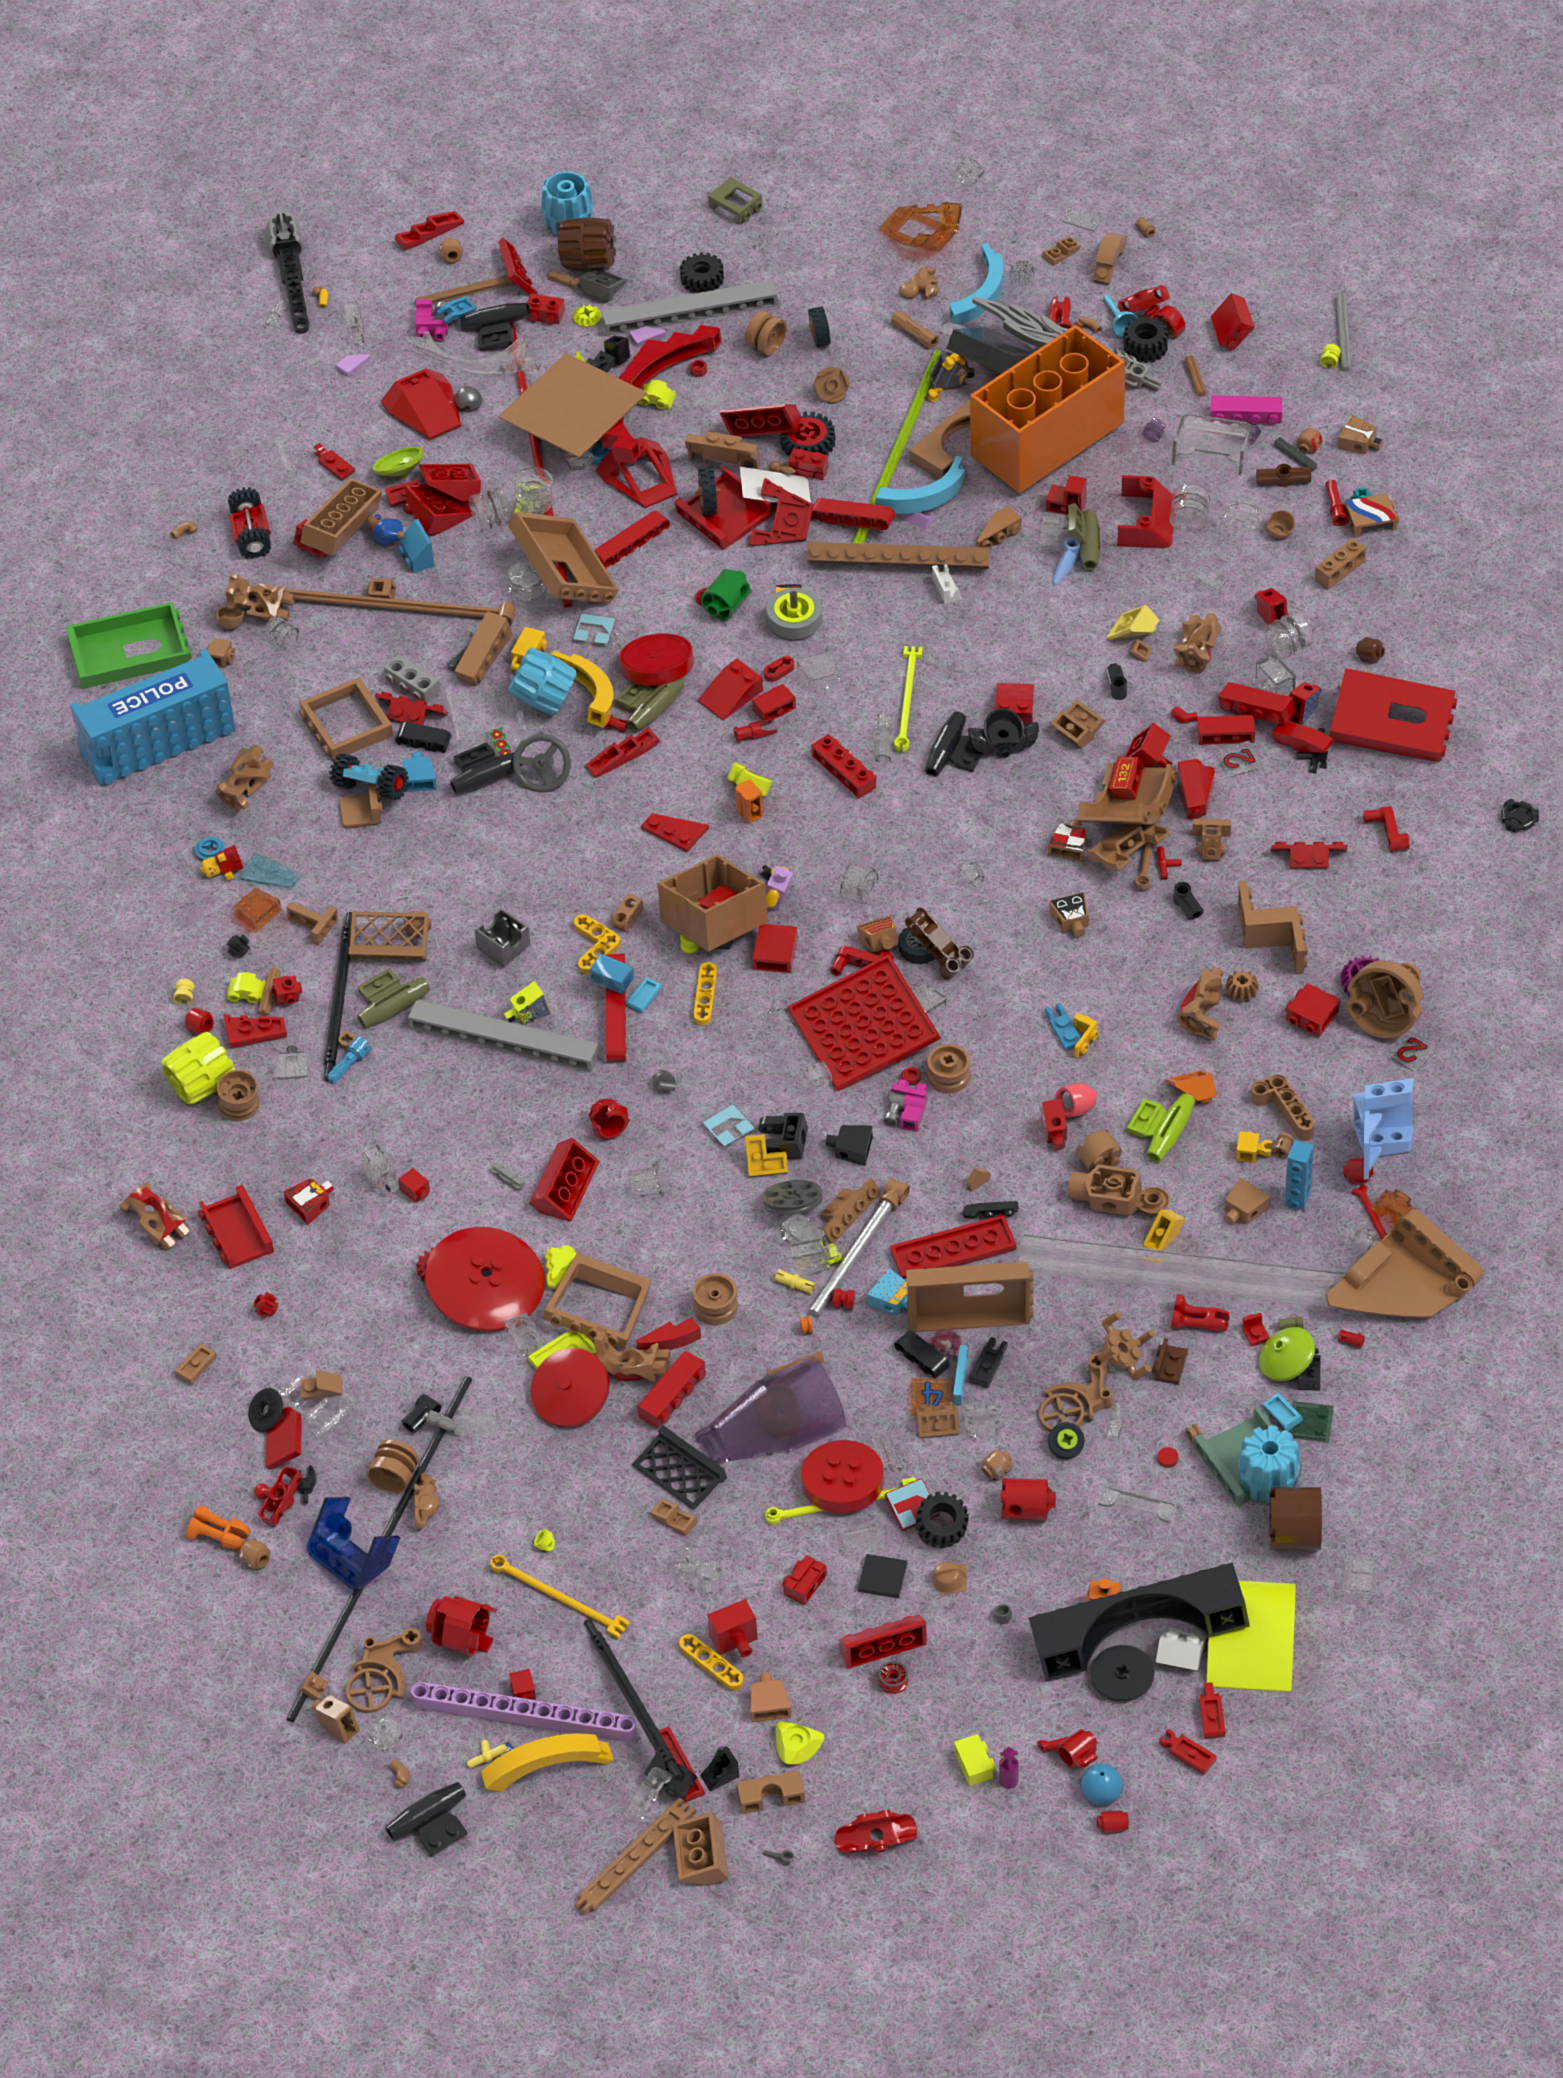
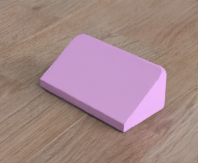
M928 511L895 515L923 529H926L937 517Z

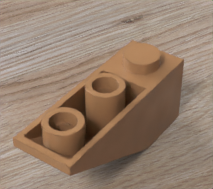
M1009 506L994 513L977 539V547L991 548L994 544L1003 542L1010 535L1017 534L1021 530V517Z

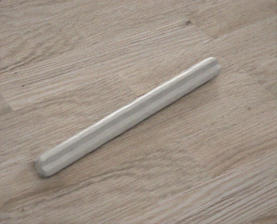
M1339 292L1337 294L1341 370L1350 371L1351 356L1347 299L1344 292Z

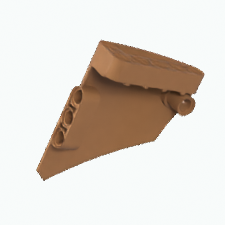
M1411 1209L1326 1294L1328 1307L1385 1316L1431 1318L1454 1301L1461 1300L1484 1276V1271L1479 1264L1417 1209Z

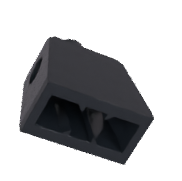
M842 1125L838 1136L827 1134L825 1145L835 1147L836 1158L866 1166L873 1139V1126Z

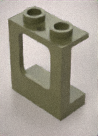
M732 177L708 195L710 208L714 210L720 206L738 216V224L748 221L753 213L761 210L763 205L762 194ZM736 189L753 197L743 207H739L726 200L736 192Z

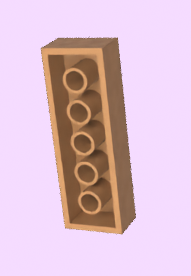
M349 478L304 524L300 543L333 556L366 522V519L379 509L382 490Z

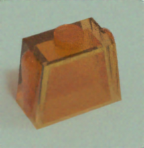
M256 887L234 905L235 917L254 933H257L282 911L280 899Z

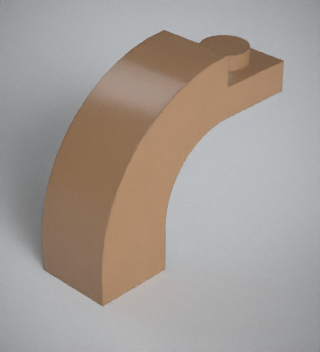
M1107 233L1104 236L1095 261L1094 281L1111 283L1119 254L1124 253L1128 237L1114 233Z

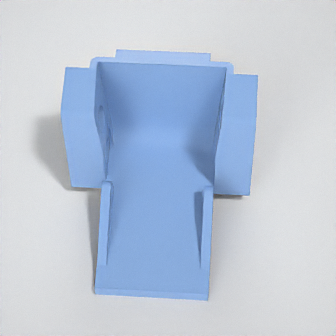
M1414 1078L1365 1085L1364 1093L1353 1094V1126L1364 1155V1179H1369V1171L1379 1156L1405 1153L1412 1150L1414 1136Z

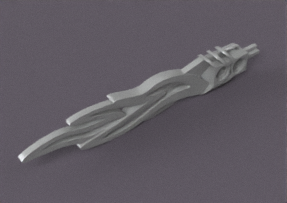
M978 297L972 298V303L999 317L1003 321V328L1031 345L1041 348L1068 330L1057 325L1045 315L1039 317L1020 306L1011 304L1007 308L995 301ZM1108 348L1125 361V385L1140 389L1143 384L1160 390L1163 381L1148 375L1150 367L1137 362L1136 358L1132 355L1128 356L1125 352L1120 353L1116 348Z

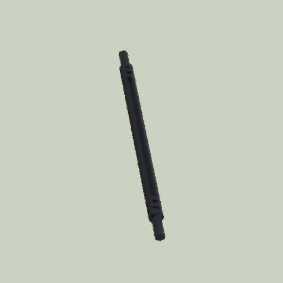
M347 912L345 926L342 929L324 1060V1080L329 1082L328 1074L333 1069V1066L336 1065L350 961L349 947L352 912Z
M585 1620L584 1625L591 1635V1641L663 1765L669 1769L676 1781L680 1780L682 1774L675 1764L676 1760L611 1648L602 1633L596 1629L592 1620Z

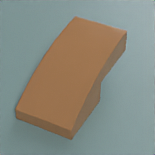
M663 1498L650 1512L651 1516L684 1536H687L698 1523L695 1516L681 1511L677 1504Z

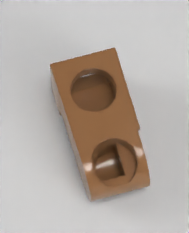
M627 893L612 918V925L627 931L637 916L644 910L643 900Z

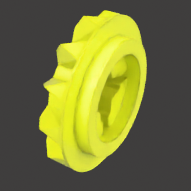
M591 304L589 306L583 305L582 308L577 307L576 311L573 312V319L580 326H593L600 321L601 311L598 310L597 306L592 307Z

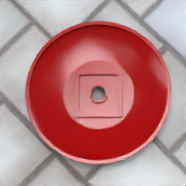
M471 1227L448 1235L436 1245L427 1261L425 1284L431 1301L449 1320L471 1330L492 1332L517 1326L535 1311L544 1293L545 1276L542 1264L536 1253L517 1236L491 1227ZM488 1271L491 1273V1276L485 1277L481 1272Z

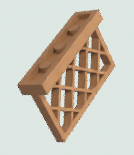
M352 911L350 958L427 960L429 914ZM356 917H365L369 922L360 929L356 924ZM378 917H384L387 923L379 929L373 922ZM397 918H403L407 923L398 930L392 922ZM416 918H424V925L418 930L411 924ZM372 924L377 929V932L369 938L363 931ZM391 925L397 932L388 939L382 931ZM410 925L415 933L407 939L401 932ZM362 933L367 941L362 945H355V938ZM379 934L387 940L382 945H375L372 941ZM398 934L405 940L401 946H395L391 942ZM419 935L423 939L422 947L413 946L410 941Z

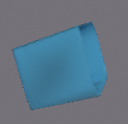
M600 954L589 969L590 980L623 994L634 979L633 967L630 970L631 966Z

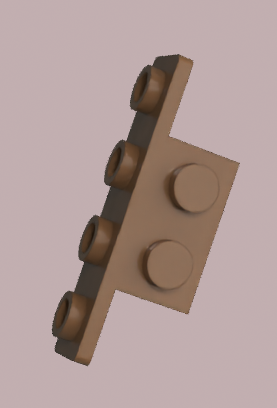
M869 1178L859 1190L844 1189L840 1191L838 1196L821 1213L822 1218L829 1221L822 1228L829 1243L834 1244L880 1195V1190L873 1179Z

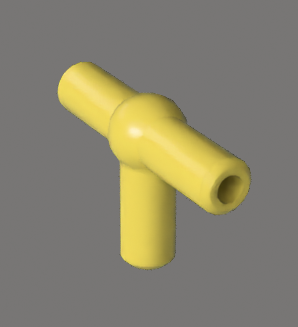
M483 1740L481 1742L482 1754L468 1760L467 1765L471 1769L484 1762H490L493 1758L507 1752V1746L502 1744L490 1750L489 1742Z

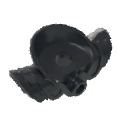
M1004 708L990 712L984 721L983 729L968 728L971 743L978 752H985L986 754L996 753L1001 758L1009 757L1013 751L1020 752L1025 748H1030L1036 742L1039 733V724L1037 722L1023 724L1021 718L1014 711Z

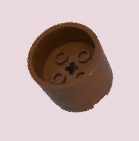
M1270 1487V1497H1274L1270 1499L1269 1507L1270 1549L1321 1550V1487Z

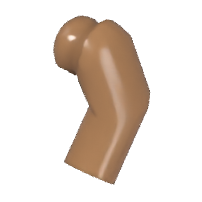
M1080 316L1076 321V325L1080 328H1083L1086 324L1095 333L1102 330V327L1094 319Z

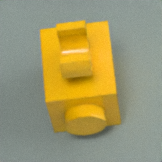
M1240 1131L1236 1161L1256 1163L1257 1154L1266 1157L1271 1156V1149L1266 1148H1272V1141L1264 1140L1259 1143V1133Z

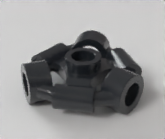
M1509 799L1504 803V809L1501 810L1502 822L1506 824L1507 830L1514 833L1517 830L1522 829L1524 831L1535 825V822L1539 821V809H1534L1532 804L1524 801L1516 802L1514 799ZM1531 811V819H1527L1526 812Z

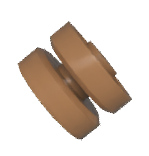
M761 310L757 312L747 326L745 332L746 345L753 349H758L765 355L771 356L783 344L787 333V323L778 317H773L772 314Z
M945 1044L934 1048L928 1055L927 1077L929 1084L935 1090L942 1093H955L967 1086L970 1080V1058L964 1048L958 1045Z
M712 1273L704 1275L695 1283L693 1287V1304L695 1314L700 1321L708 1325H721L734 1318L738 1309L737 1288L735 1282L730 1277L724 1274Z

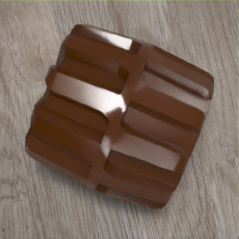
M603 218L563 220L558 231V254L561 265L566 269L579 270L611 267L614 264V257L616 255V248L614 247L616 236L613 235L615 228L612 225V221Z

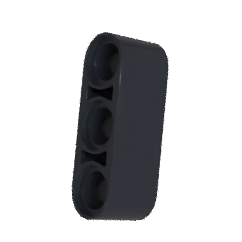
M404 722L398 730L395 741L398 745L404 744L407 747L417 749L420 747L428 751H441L445 753L452 735L444 729Z
M912 1330L907 1331L894 1342V1347L897 1351L900 1350L909 1361L919 1365L918 1368L924 1373H929L933 1380L950 1367L948 1359Z

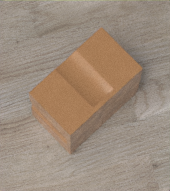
M719 854L657 883L661 922L708 952L768 922L765 883L748 872L740 870L732 862ZM721 885L738 892L737 895L721 903L715 902L713 907L706 910L697 902L698 899L705 897Z

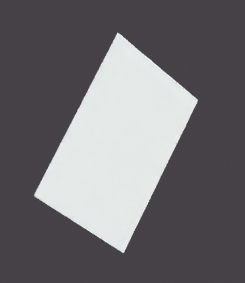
M740 467L743 498L778 503L779 499L761 495L764 478H767L779 487L781 486L788 492L794 493L811 503L809 483L805 477Z

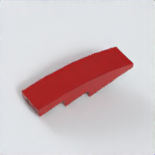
M456 211L428 216L425 223L411 225L410 231L396 234L395 241L403 249L418 246L464 224L465 220Z
M647 727L635 737L631 734L618 745L615 742L585 765L597 778L641 756L661 741Z

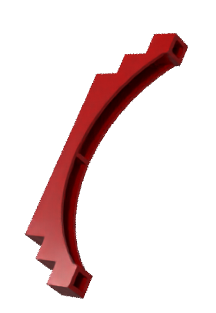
M700 325L693 335L674 332L667 342L648 339L619 379L640 389L648 380L673 364L710 351L715 352L722 343L720 327ZM623 416L600 440L603 448L611 449L614 461L634 464L641 455L639 440L634 439L627 431L623 423Z

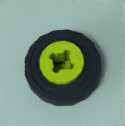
M1059 1423L1049 1433V1449L1058 1458H1074L1084 1448V1434L1073 1423Z

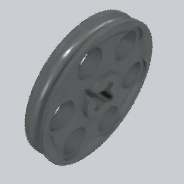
M789 1180L774 1184L767 1188L762 1196L764 1208L769 1212L781 1215L807 1212L817 1207L823 1199L821 1187L817 1183L808 1180Z

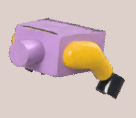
M763 865L762 869L764 871L759 874L769 880L766 886L767 909L777 911L790 884L793 873L784 866H775V868L770 869L767 865Z

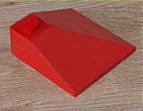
M419 464L427 485L465 503L480 501L481 480L473 464Z
M427 484L404 486V491L415 519L419 520L426 534L442 533L476 515L464 501L454 498Z

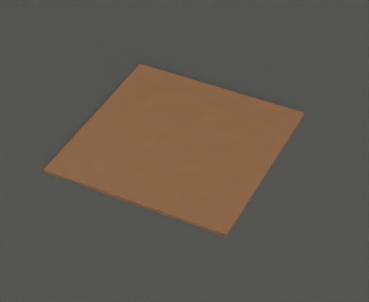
M565 353L510 404L498 418L580 458L646 396L647 392Z

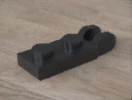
M1017 1201L968 1204L964 1206L962 1214L968 1219L975 1218L978 1214H983V1217H994L995 1213L1013 1216L1015 1212H1018L1019 1205Z
M990 1338L970 1375L971 1383L989 1388L1003 1359L1008 1342L1002 1341L997 1351L993 1349L996 1345V1338Z

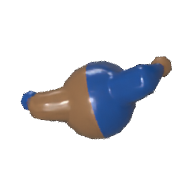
M379 514L366 519L368 527L372 530V538L378 545L386 546L391 542L399 541V539L405 536L399 519H381Z

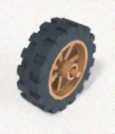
M713 467L698 468L699 487L698 490H695V494L700 496L702 515L717 514L716 495L717 492H720V488L716 487Z

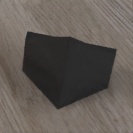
M727 1746L718 1748L711 1763L700 1775L708 1789L713 1791L739 1778L738 1761Z

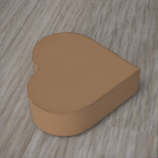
M974 1168L966 1185L970 1190L974 1191L989 1181L991 1174L985 1169Z

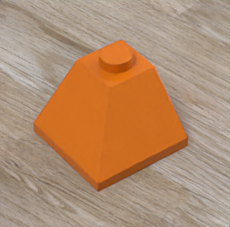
M1200 1070L1166 1079L1168 1084L1183 1093L1191 1095L1200 1103L1212 1101L1211 1098L1217 1097L1212 1073Z

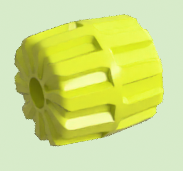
M203 1032L181 1044L161 1062L164 1075L176 1094L188 1105L195 1104L217 1092V1083L221 1076L235 1070L232 1066L234 1065L232 1060L226 1055V1049L221 1047L219 1040L209 1032Z

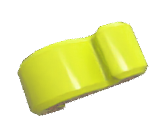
M737 762L733 763L727 776L728 780L736 783V785L751 780L762 791V797L768 795L773 783L771 778L758 775L747 766Z

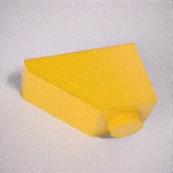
M1170 1209L1160 1210L1143 1245L1159 1255L1179 1234L1186 1219Z

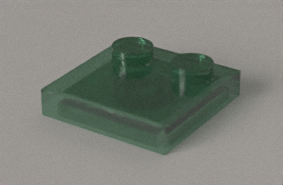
M1293 1401L1292 1407L1303 1418V1421L1289 1430L1293 1435V1439L1329 1443L1334 1406Z

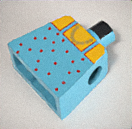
M888 1269L867 1294L868 1305L897 1316L903 1308L907 1309V1281L893 1270Z

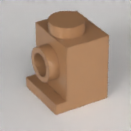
M371 578L370 585L367 586V595L369 597L395 599L397 586L392 579Z

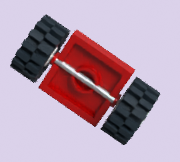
M242 487V490L238 488L236 489L237 492H231L232 495L228 497L230 513H232L229 517L235 542L238 545L239 552L246 559L249 557L251 559L254 557L258 558L260 555L264 557L266 556L265 553L268 554L269 549L271 550L269 538L271 531L265 507L261 503L259 493L255 489L252 490L251 487H248L246 490L245 487Z

